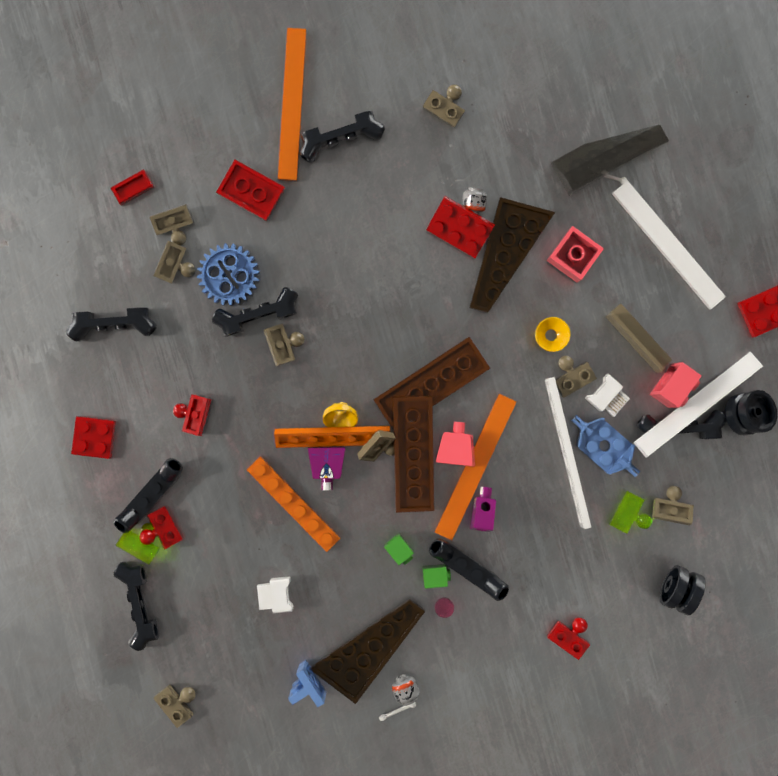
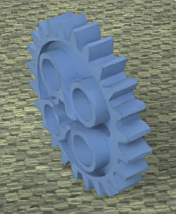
M225 243L224 249L217 245V251L210 248V256L204 254L207 260L199 261L203 267L197 268V270L202 272L197 278L203 280L198 285L201 287L205 286L202 292L204 294L209 292L208 299H212L215 296V303H218L221 299V305L225 306L228 301L229 305L233 306V301L240 304V298L247 301L246 294L253 296L250 290L251 288L257 289L254 282H260V280L255 275L260 274V272L254 270L259 265L252 263L255 258L254 256L248 257L250 253L248 250L242 253V246L236 250L235 244H232L231 248H229ZM234 257L235 264L227 266V259ZM219 261H222L225 268L231 273V277L239 286L238 289H236L232 281L226 277L227 275L219 265ZM214 268H219V275L212 277L211 271ZM240 273H246V279L243 282L237 280ZM229 283L231 286L230 291L223 293L222 286Z

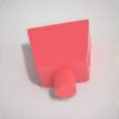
M454 422L453 433H443L436 458L437 463L475 467L473 435L464 434V422Z

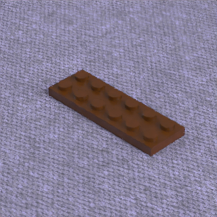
M468 337L373 400L394 430L393 397L432 396L433 407L491 368L471 338Z
M432 396L393 397L396 513L434 511Z

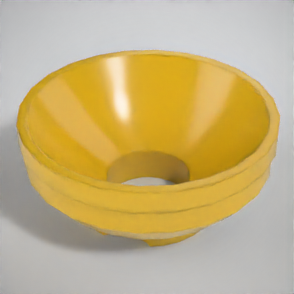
M546 318L536 328V342L545 351H560L569 343L570 328L560 318ZM548 330L555 331V340L549 341L546 339L545 334Z
M345 402L334 403L323 413V423L327 427H354L358 422L356 410Z

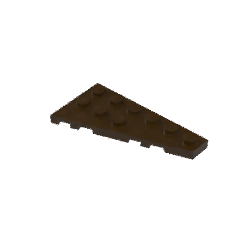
M499 198L493 220L495 226L489 234L469 308L485 313L490 311L555 212L506 198Z
M408 599L311 666L310 670L356 704L425 613V610L411 599Z

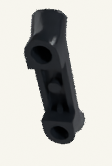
M373 111L362 112L355 115L356 123L320 134L318 127L303 132L300 135L303 146L299 154L303 159L313 162L321 147L327 145L328 147L338 145L340 141H351L361 134L378 141L385 131V126L375 120Z
M284 287L276 303L270 304L265 302L258 305L259 308L257 309L247 308L241 310V314L236 316L220 308L214 312L212 322L222 328L224 337L244 332L241 324L275 313L279 320L297 314L294 303L298 294L296 291Z
M127 308V316L94 319V313L88 311L71 313L72 324L66 329V335L78 342L93 328H96V331H108V327H115V330L127 329V326H133L142 335L150 336L156 330V323L149 318L148 308Z
M714 410L703 423L698 424V420H694L679 433L699 432L700 439L722 438V428L727 423L726 415L720 410ZM644 415L637 422V427L646 433L657 425L658 422L650 415Z
M174 458L167 459L126 508L115 517V527L122 533H128L139 524L167 490L180 478L183 470L182 464Z
M436 539L432 542L429 548L432 557L450 567L496 601L503 600L507 596L509 586L492 571L477 563L450 542L442 539Z
M120 562L113 575L127 585V600L132 605L131 618L135 621L137 628L128 643L134 650L141 651L144 650L149 641L158 640L159 638L156 619L148 620L141 585L148 582L146 572L142 564L132 567L126 562Z

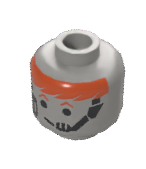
M468 187V190L463 192L461 205L476 214L486 210L487 194L483 192V189Z
M406 674L396 677V681L392 684V691L396 701L404 706L416 702L420 691L415 678L406 676Z

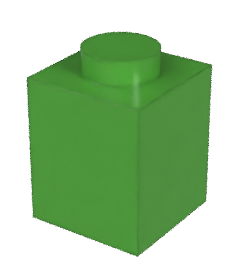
M400 533L384 545V548L398 565L402 563L405 565L413 559L414 551Z
M445 564L422 566L425 588L448 587V581H451L450 569H446Z

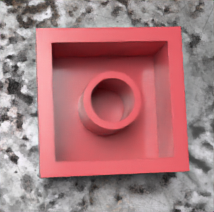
M572 226L546 261L578 283L586 275L604 248Z
M683 362L673 363L649 395L668 408L683 407L689 399L687 396L691 390L694 391L699 386V379L702 375Z

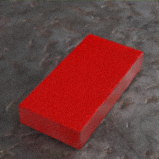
M143 169L111 187V190L122 206L154 188Z

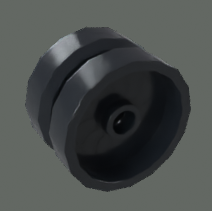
M763 390L736 394L727 401L725 408L729 427L733 432L743 436L765 433L772 430L778 417L774 400Z
M675 565L670 569L663 582L660 592V603L671 609L676 607L678 612L687 616L693 614L700 605L705 592V577L695 572L689 573L686 568Z

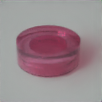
M442 597L436 601L435 611L437 615L447 618L453 614L454 605L449 598Z

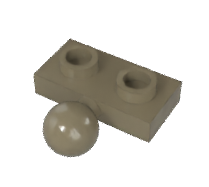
M453 84L448 87L446 98L432 90L423 108L455 128L465 112L464 109L453 103L454 100L461 97L462 90L458 85Z
M187 204L149 217L156 235L172 231L171 241L173 243L183 245L186 242V235L179 228L193 223Z
M168 240L153 276L171 284L177 270H180L184 277H192L195 274V266L190 262L181 263L186 248Z
M283 324L263 330L276 366L295 360L290 345L294 347L303 345L305 339L302 333L294 332L288 338Z
M562 356L559 359L558 365L560 369L567 372L555 379L557 388L563 398L597 379L588 362L573 369L574 361L570 356Z
M382 430L374 433L371 439L357 453L359 460L374 462L383 451L389 456L394 455V433Z
M671 486L667 489L666 494L670 501L659 498L654 499L652 518L685 525L692 524L694 505L678 502L682 497V490L679 487Z
M169 684L153 698L176 728L193 716L192 711L185 704L195 699L196 693L191 687L182 689L179 696Z

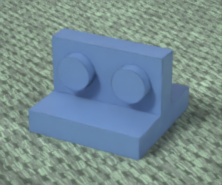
M305 660L299 664L296 673L299 679L292 684L293 687L290 690L288 699L294 705L307 695H310L316 706L319 707L324 704L327 691L315 673L310 670V665Z

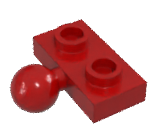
M191 394L188 407L183 403H178L174 406V416L177 418L185 417L182 432L202 436L211 399Z
M165 506L147 515L153 530H143L139 536L141 543L144 545L152 544L155 537H158L164 550L183 540Z
M583 618L574 619L572 630L560 621H557L547 634L548 639L578 660L590 646L588 641L578 635L579 633H584L588 627L586 620Z

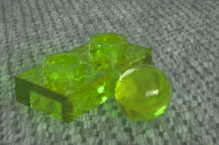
M626 491L609 525L626 534L634 521H636L641 529H648L652 525L651 517L648 514H638L645 500Z
M145 523L141 527V532L146 529L153 530L152 525ZM132 531L123 533L116 543V547L148 565L151 564L160 549L154 544H142L139 536Z

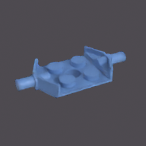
M578 415L574 416L571 421L580 430L576 446L609 475L621 470H628L634 477L640 473V470L632 465L635 445L631 444L604 420L605 418L601 417L586 423ZM603 440L609 443V448L606 451H602L599 447L600 442Z

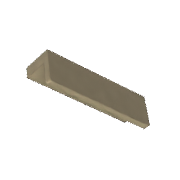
M619 304L606 316L610 323L656 373L665 370L664 367L672 359L622 304Z

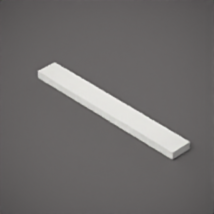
M628 180L612 193L615 199L709 310L726 297Z
M749 352L691 397L683 407L677 408L642 435L634 444L647 458L762 368L763 365Z
M555 377L545 379V384L579 524L584 529L591 528Z

